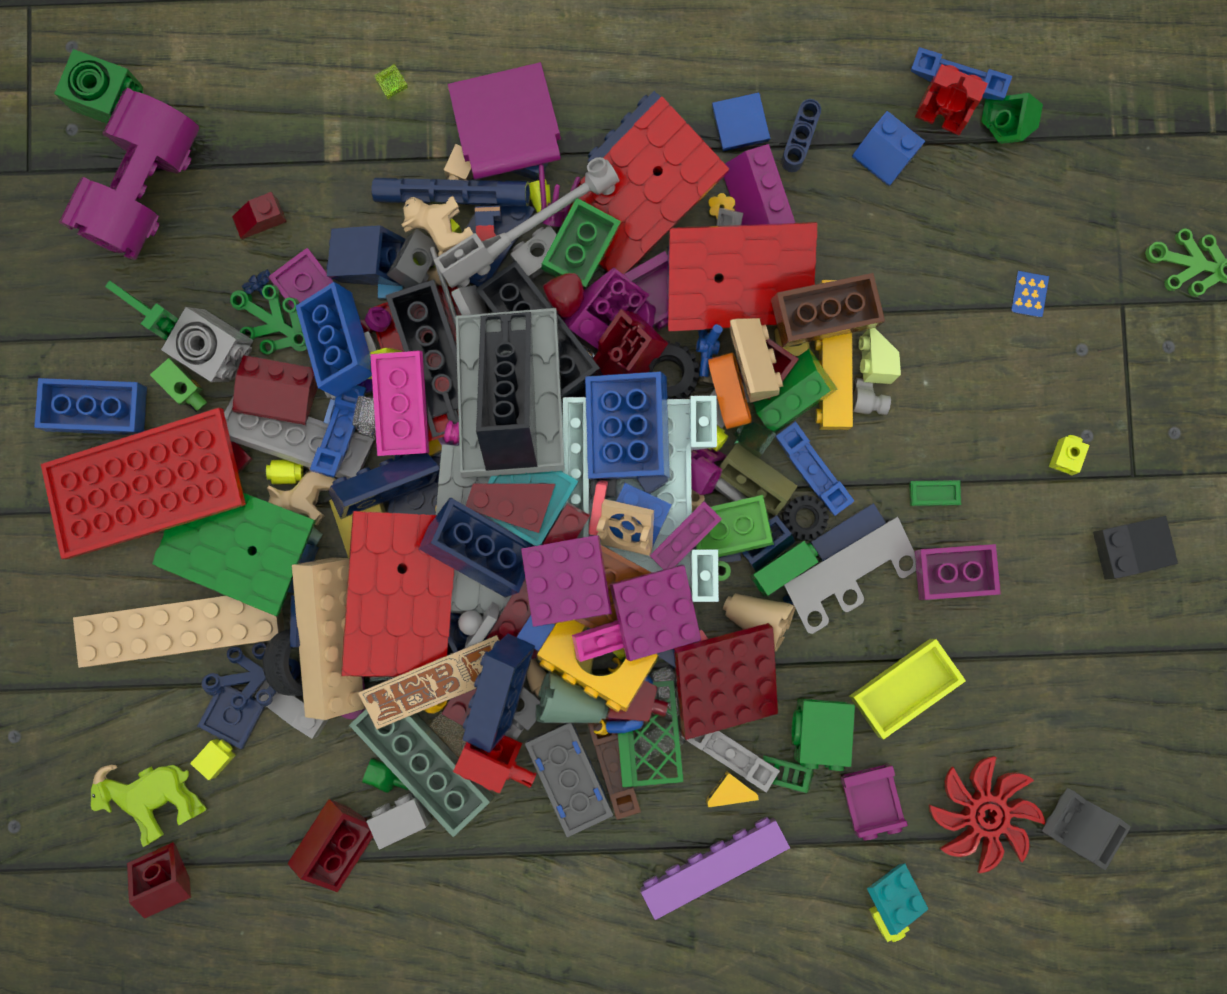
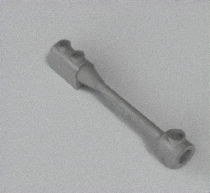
M601 157L591 160L587 165L588 172L585 173V183L509 232L499 234L484 241H481L477 234L474 233L435 258L434 262L452 289L456 286L457 288L466 287L470 282L469 278L474 274L485 275L491 268L490 264L494 262L513 240L574 202L576 198L579 199L590 191L598 195L601 193L604 195L613 193L615 184L620 180L609 161Z

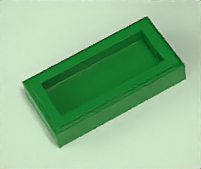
M960 480L909 482L910 506L961 505Z

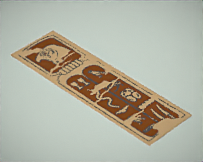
M494 636L359 692L358 694L376 729L476 689L474 684L483 668L480 665L481 659L486 651L490 652L495 642L499 640L498 637Z

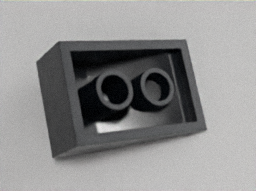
M1166 516L1093 532L1105 580L1126 577L1178 564Z

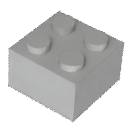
M412 792L394 801L396 805L390 806V803H387L371 812L372 817L367 820V824L379 850L426 828L433 821L429 811Z

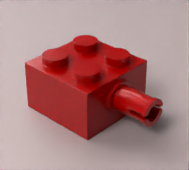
M504 736L490 753L466 742L453 770L454 773L462 778L476 782L486 789L493 790L499 794L505 781L509 780V778L531 788L537 775L535 772L516 765L515 759L522 743L508 736Z

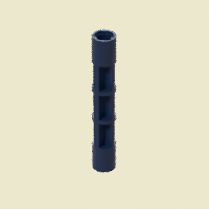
M374 178L372 182L374 202L405 203L407 199L416 197L424 203L446 204L452 196L457 204L528 206L530 201L528 181L502 182Z

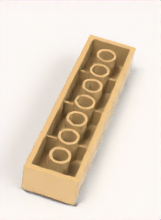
M228 596L73 617L78 668L267 642L277 633L285 630L282 608L279 615L274 616Z

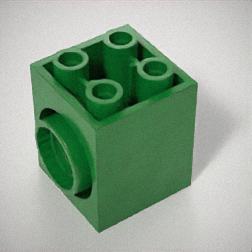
M73 49L54 94L73 112L107 124L123 91L129 88L143 93V86L127 68Z
M797 698V710H794L792 718L791 738L794 745V759L803 768L818 769L819 765H825L829 770L844 771V767H851L855 705L848 702Z

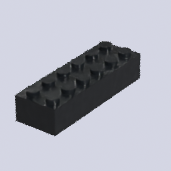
M516 260L476 288L480 298L491 313L552 308ZM557 314L561 401L563 406V398L581 397L586 393L585 377L603 376L600 367Z

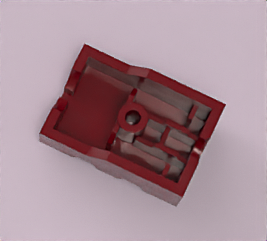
M620 309L599 339V351L593 360L600 367L603 375L648 373L652 360L659 358L669 343L638 314Z

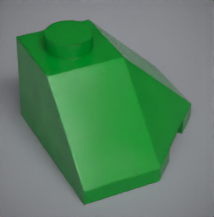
M1030 93L1007 95L1004 100L985 99L981 121L1000 144L1021 142L1039 128L1043 104Z

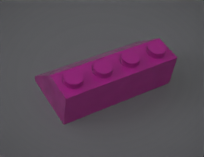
M769 144L747 150L725 163L729 168V172L724 176V180L730 197H733L735 200L734 210L743 213L741 225L795 223Z

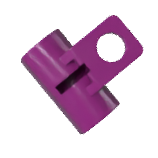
M708 448L691 450L692 490L700 495L712 493L722 473V468L714 464V462L725 460L726 455L724 453L716 452L713 449L709 450Z

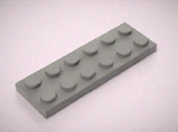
M233 398L231 399L224 412L231 441L309 468L311 467L317 448L321 446L329 424L308 417L306 425L233 412ZM354 432L347 453L335 477L341 478L346 476L349 479L357 476L356 473L363 469L374 446V439Z

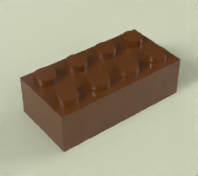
M874 273L778 292L771 299L782 348L877 328L885 322Z

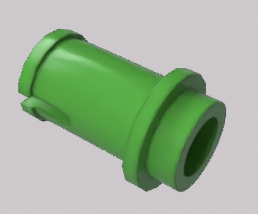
M718 561V567L723 568L725 571L722 576L718 575V581H724L730 576L731 569L726 562Z

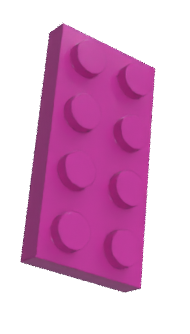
M423 351L370 354L377 456L429 453Z

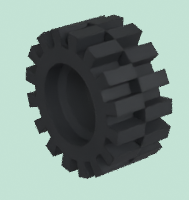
M803 495L796 497L784 508L782 523L791 532L793 538L801 541L812 540L821 535L824 529L827 528L829 515H827L826 511L828 510L823 506V502L821 500L818 501L814 496ZM800 509H809L813 512L815 520L812 526L804 528L798 525L796 514Z

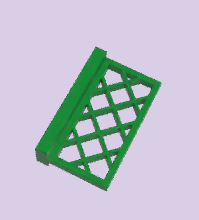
M109 280L105 287L146 316L141 322L144 327L167 340L179 319L157 303L152 309Z
M674 680L653 682L657 689L659 687H669L670 697L666 702H671V711L667 708V712L672 716V723L666 730L654 721L658 717L655 714L653 718L650 717V722L641 732L634 730L639 734L635 740L633 731L618 733L623 788L683 782ZM652 723L664 732L655 744L643 735ZM672 726H673L674 736H672V735L668 732V731L672 728ZM665 735L669 736L675 743V748L669 755L657 746ZM640 737L652 745L644 757H641L634 748L635 743ZM654 748L666 757L658 769L645 760ZM674 752L676 754V762L671 758ZM635 755L641 760L637 766ZM669 760L677 767L678 777L666 778L659 771ZM643 762L655 771L649 780L637 781V769ZM656 774H658V775H659L660 777H662L663 779H653V778L656 776Z

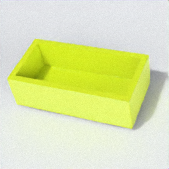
M929 639L849 697L875 734L884 740L966 680L937 639Z

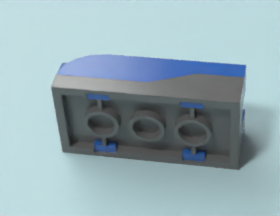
M564 723L545 734L525 742V746L566 837L613 816L609 801L573 723Z

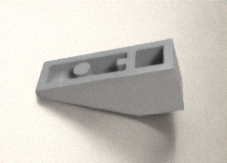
M267 680L264 681L259 691L269 687ZM277 692L273 696L272 703L266 706L292 727L311 739L319 736L329 720L305 717L304 699L302 696H287ZM262 695L260 700L266 701L269 695Z

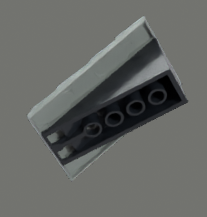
M556 308L456 316L461 477L470 478L473 476L484 477L565 471Z

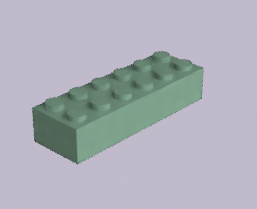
M365 709L349 725L452 837L462 830L494 798L491 792L484 786L464 779L453 772L459 758L417 713L376 729L367 709Z

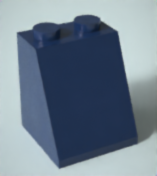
M381 225L331 229V238L329 240L327 277L340 283L402 286L387 276V273L406 239Z

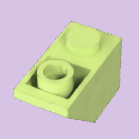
M875 328L867 329L859 339V349L862 351L860 371L863 373V381L892 384L901 375L899 351Z

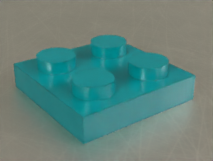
M905 863L897 865L867 888L890 935H897L928 910Z

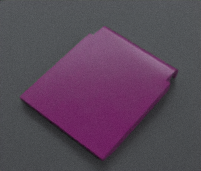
M541 62L448 84L465 162L470 161L474 180L561 160L557 140H561Z

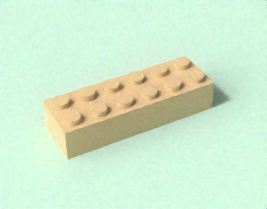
M326 558L292 565L296 619L300 641L299 654L304 711L307 718L327 720L364 709V704L358 694L363 691L362 677L341 676L349 558Z

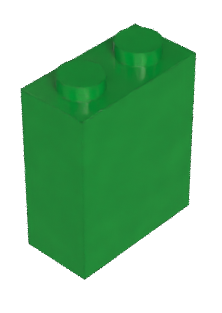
M800 542L749 577L763 597L768 596L818 563L816 559L818 553L811 543Z

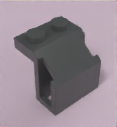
M1067 788L1065 793L1060 796L1052 815L1047 818L1042 832L1106 871L1131 826Z

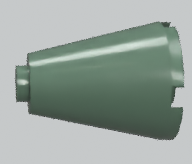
M549 672V674L545 675L538 697H541L540 705L536 704V721L541 723H599L601 719L606 718L608 706L605 704V699L600 696L597 699L589 696L583 691L585 688L577 684L571 685L556 673Z

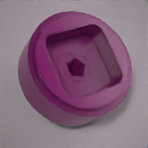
M372 307L366 314L365 321L372 330L383 332L390 325L391 316L384 308Z

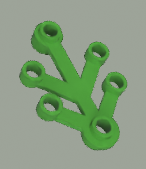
M1182 229L1177 232L1175 240L1178 244L1184 245L1191 256L1168 251L1167 246L1162 242H1155L1146 249V258L1152 263L1167 261L1190 267L1178 275H1171L1165 280V287L1169 291L1177 290L1183 282L1202 271L1214 274L1203 281H1195L1189 285L1188 292L1193 297L1204 294L1207 288L1219 281L1227 283V275L1223 271V268L1227 269V259L1217 246L1216 238L1213 235L1208 234L1199 240V247L1204 251H1209L1214 262L1206 260L1189 229ZM1181 233L1187 236V240L1181 238ZM1205 239H1208L1210 241V246H1207L1205 244ZM1152 250L1157 251L1158 258L1152 255ZM1171 279L1176 281V287L1171 285ZM1195 285L1200 287L1199 293L1194 290Z

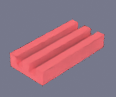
M599 480L596 484L588 532L590 535H597L599 532L596 531L601 517L602 503L606 498L608 481Z

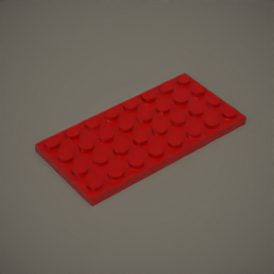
M222 408L203 412L41 464L61 559L74 558L246 505Z

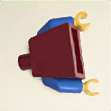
M618 658L612 659L618 666L615 669L608 668L611 673L617 671L623 664ZM648 675L627 711L625 712L620 709L619 712H616L608 707L605 720L601 719L599 722L602 723V729L594 731V733L606 735L608 733H627L640 729L643 724L649 722L651 713L665 716L668 702L655 699L657 686L653 685V680Z

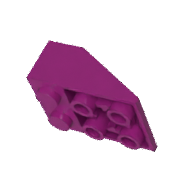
M613 268L584 290V300L572 317L563 318L560 316V318L571 331L599 350V339L620 309L636 313L649 297V294L617 269Z

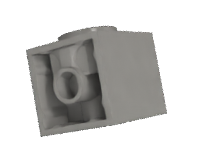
M185 307L161 350L210 382H230V380L236 378L243 355L249 356L252 350L251 344L254 340L205 309Z

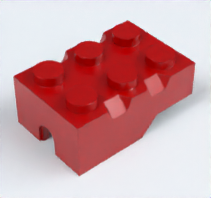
M941 64L931 84L925 91L915 117L933 124L936 116L942 115L945 119L942 129L960 135L969 122L975 108L980 103L988 83L982 81L976 75L964 74L952 65L945 66Z

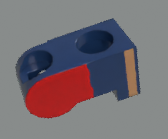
M500 206L475 207L476 234L481 241L496 236L494 221H501Z

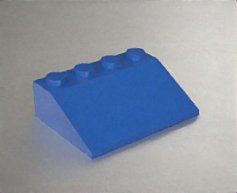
M662 372L585 377L588 479H636L637 477L667 476V478H670L667 377Z

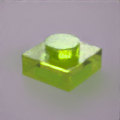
M395 64L374 75L387 99L408 88L407 83Z

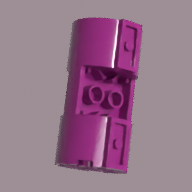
M126 88L102 135L108 137L113 143L126 151L109 187L85 177L80 178L59 223L71 230L73 228L79 229L78 235L107 250L119 254L120 252H126L124 255L126 258L136 260L146 239L150 235H155L160 223L156 222L159 217L156 213L135 200L137 198L141 199L147 188V185L143 183L148 176L151 177L156 167L175 174L187 169L191 161L188 155L200 130L199 126L175 108L151 96Z

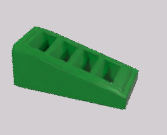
M766 755L763 756V760L769 764H775L774 767L780 770V765L785 766L782 780L778 779L777 775L772 784L804 793L809 792L814 769L803 768L800 763ZM790 768L795 769L792 782L788 781ZM800 771L805 772L802 784H798Z

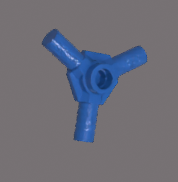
M718 324L713 326L710 333H708L707 329L698 331L699 338L696 351L701 352L699 376L709 377L708 360L712 358V354L717 355L719 351L720 341L717 339L723 329Z

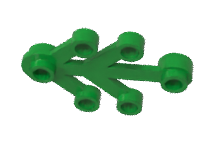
M265 285L262 289L263 296L269 301L272 314L253 303L251 294H247L244 290H237L232 293L230 303L235 309L247 310L267 323L266 325L254 328L250 326L243 327L240 330L241 333L245 335L246 330H249L252 340L256 337L279 331L288 336L276 341L271 339L263 340L260 343L262 353L273 354L276 350L292 347L297 351L307 350L296 310V305L299 304L296 298H286L282 304L283 309L290 313L291 327L285 323L278 297L279 289L276 285ZM270 287L274 291L273 296H269L268 289ZM238 296L242 298L240 305L236 301ZM289 301L294 303L292 310L288 307ZM299 334L303 337L302 343L297 341ZM267 342L271 345L270 351H267L265 348Z

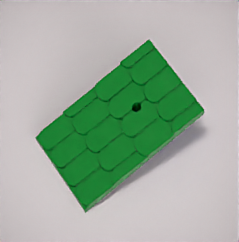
M243 493L246 503L244 506L164 530V536L159 548L155 552L153 565L274 616L279 615L287 592L294 593L292 565L314 561L319 547L307 543L316 520Z

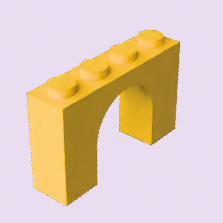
M575 620L557 623L537 654L538 660L541 661L539 665L550 672H553L554 669L563 674L561 678L571 685L578 683L585 687L583 691L595 699L600 696L607 701L606 705L614 711L619 712L621 709L626 712L657 661L658 655L653 654L633 661L625 659L621 667L614 673L606 676H594L585 672L577 663L572 639L573 634L586 631L588 627Z

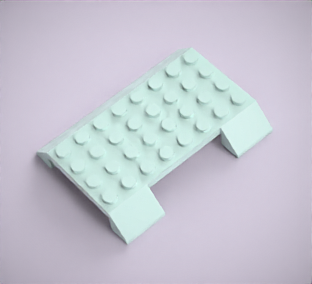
M691 396V399H667L670 478H668L667 484L651 493V495L672 504V507L655 541L651 554L692 513L691 450L717 447L716 396ZM586 397L563 398L565 471L563 472L579 481L567 502L590 515L578 535V539L594 536L588 533L594 496H590L591 479H588ZM617 479L616 497H606L605 499L616 502L624 483L642 491L644 490L637 479ZM603 545L652 573L663 570L648 555ZM691 550L676 566L685 565L692 601L719 602L718 550Z

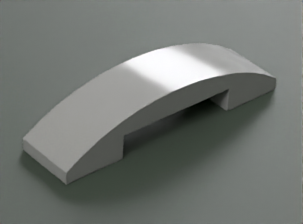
M720 731L687 740L766 793L780 770Z

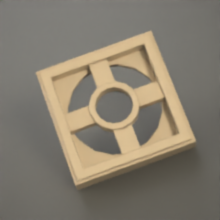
M604 499L601 517L596 531H599L597 535L600 537L601 545L650 556L653 546L654 510ZM616 514H624L620 520L611 518ZM622 522H631L634 525L635 529H625L622 525ZM609 526L618 528L623 533V539L616 537ZM636 532L641 533L640 541L638 542L632 541V535Z

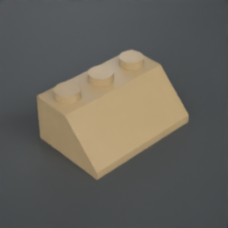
M759 318L730 320V334L749 402L779 395V387H783L780 373L774 372L772 364L776 363L773 349H768L766 340L769 339L766 325L761 326Z

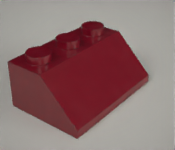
M243 355L235 378L233 412L306 425L318 389L313 368Z
M328 799L287 864L301 880L338 892L373 838L367 824L368 819L348 806Z

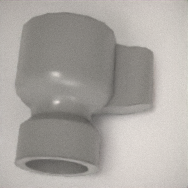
M856 378L853 394V412L870 414L872 411H876L878 414L887 415L890 410L891 396L882 394L876 396L873 390V383L864 382L862 378Z

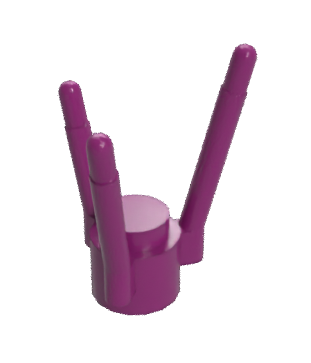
M540 164L539 181L541 210L547 207L544 166ZM576 177L570 192L578 187L580 177ZM559 184L555 185L552 203L559 198ZM571 204L544 220L543 224L556 227L562 226V221L567 217Z

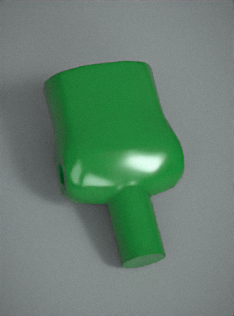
M371 758L362 783L371 785L386 793L390 792L394 786L408 790L384 762Z

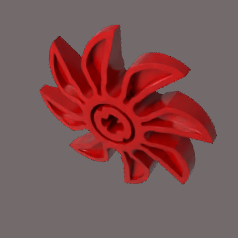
M995 756L982 759L972 769L969 777L975 789V793L972 796L964 787L954 767H951L947 772L945 778L946 794L953 802L964 805L963 811H949L929 805L931 816L942 827L956 831L967 825V829L958 837L940 847L946 854L955 857L971 855L976 852L980 839L983 837L978 873L992 870L1002 860L1004 849L999 841L1001 834L1008 839L1019 861L1023 862L1029 851V838L1024 829L1010 824L1012 817L1025 818L1045 824L1041 810L1032 802L1017 798L1006 804L1007 799L1015 792L1034 781L1029 776L1015 772L1004 774L998 777L994 790L990 792L991 779L996 762ZM986 810H989V812H988L989 818H988V819H985V818H984V817L986 816V814H985V811H986Z

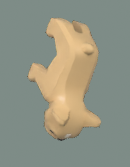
M453 196L448 199L446 204L428 205L416 197L406 200L403 208L405 220L401 224L404 227V231L409 232L415 228L425 229L439 250L438 256L473 235L470 227L464 229L463 233L452 232L450 220L460 213Z
M309 468V471L290 491H282L268 486L267 489L270 495L268 502L300 515L308 516L316 520L315 525L318 526L325 517L315 506L320 491H328L336 478L312 472Z

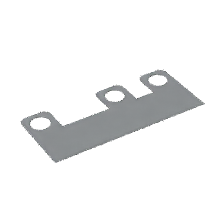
M898 517L784 585L808 633L813 634L828 624L829 618L821 601L832 594H835L844 612H849L861 605L864 601V596L856 580L891 559L898 576L901 578H905L916 571L915 552ZM905 555L913 559V566L909 571H903L899 567V561ZM849 589L856 591L858 596L857 601L853 605H847L843 601V594ZM812 611H818L822 615V622L816 627L810 626L807 621L808 615Z

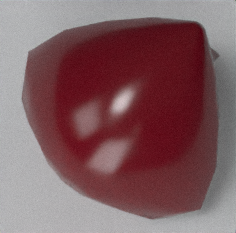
M566 273L557 276L543 285L552 308H556L557 313L563 318L572 317L584 300L582 280L576 273Z

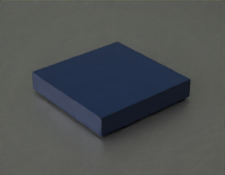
M226 686L221 693L212 697L197 727L239 749H243L266 706H261L256 698L251 697L247 701L245 709L235 710L230 703L231 697L242 691L233 686ZM237 699L235 701V705H241L243 703V699Z

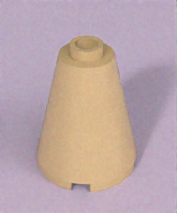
M735 593L733 597L728 596L723 610L726 611L725 616L743 630L769 623L773 627L774 650L777 651L785 638L786 629L790 627L795 613V606L789 605V603Z

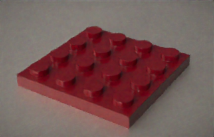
M769 623L674 648L681 732L685 740L778 714L773 627Z

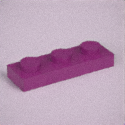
M703 501L650 557L663 570L675 567L722 518Z

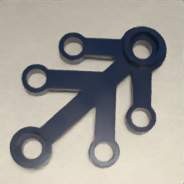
M259 642L252 647V653L255 658L263 659L266 645ZM231 647L227 651L229 661L239 664L248 672L221 677L218 674L210 673L203 678L202 688L208 695L214 696L221 693L226 686L249 683L241 693L234 694L230 700L232 707L240 711L246 708L247 701L263 684L266 678L263 668L244 656L239 647ZM259 648H264L262 654H257L256 651ZM234 652H239L237 658H231V655ZM289 658V667L292 668L290 673L296 681L300 676L301 668L296 660ZM210 680H216L214 685H207ZM269 685L267 689L257 692L256 700L261 706H268L272 703L273 696L277 691ZM262 695H269L266 701L260 700ZM237 699H243L241 705H235Z

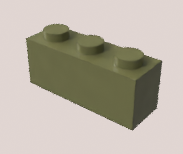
M736 443L720 465V468H722L720 477L749 498L763 495L767 511L774 516L780 512L797 488L796 484L738 443Z

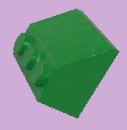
M807 349L797 357L799 360L782 382L783 387H779V395L771 397L770 400L766 398L753 402L758 416L770 433L780 431L838 390L810 349Z

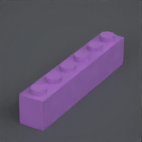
M764 817L754 823L756 827L748 831L741 829L732 835L733 839L726 843L723 840L710 846L711 851L703 855L699 852L687 859L689 862L680 867L679 864H676L665 871L666 875L658 879L656 876H653L644 881V886L640 888L641 894L654 919L656 920L790 849L776 820Z

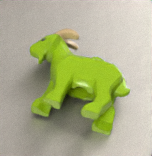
M111 764L101 767L95 773L93 779L91 809L94 811L105 809L111 813L110 801L113 800L137 822L141 831L140 840L143 847L164 835L154 818V809L159 808L168 801L176 805L178 809V826L207 810L198 796L186 787L185 781L189 777V771H183L176 765L161 766L155 770L151 766L138 774L140 777L138 780L131 784H125L107 779V774L117 768L116 765Z

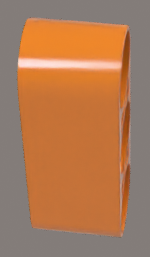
M734 353L710 358L708 360L726 429L751 423V414Z

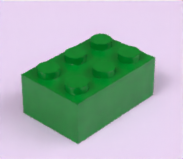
M576 198L541 263V269L555 277L566 273H576L582 280L583 289H587L612 243L621 221Z

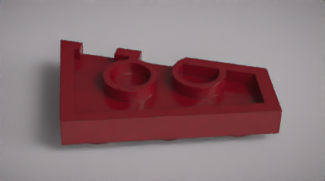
M473 484L466 506L477 513L540 533L556 484Z

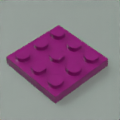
M599 535L521 549L533 627L612 614Z
M685 565L610 584L628 661L701 641Z

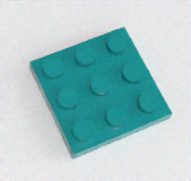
M562 471L491 476L487 484H556L540 533L486 515L483 516L534 546L542 545L579 481Z

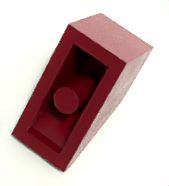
M272 192L249 200L232 216L241 239L287 222L280 203Z

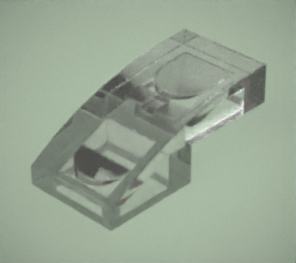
M672 721L662 725V727L666 730ZM673 726L668 731L672 736H674ZM678 727L680 745H683L686 741L681 737L682 733ZM656 728L644 735L655 744L664 732ZM665 735L657 746L663 752H667L675 748V743L669 736ZM642 737L634 745L635 751L641 757H644L652 747ZM654 748L645 760L647 762L659 757L661 753ZM635 755L636 764H638L641 760Z

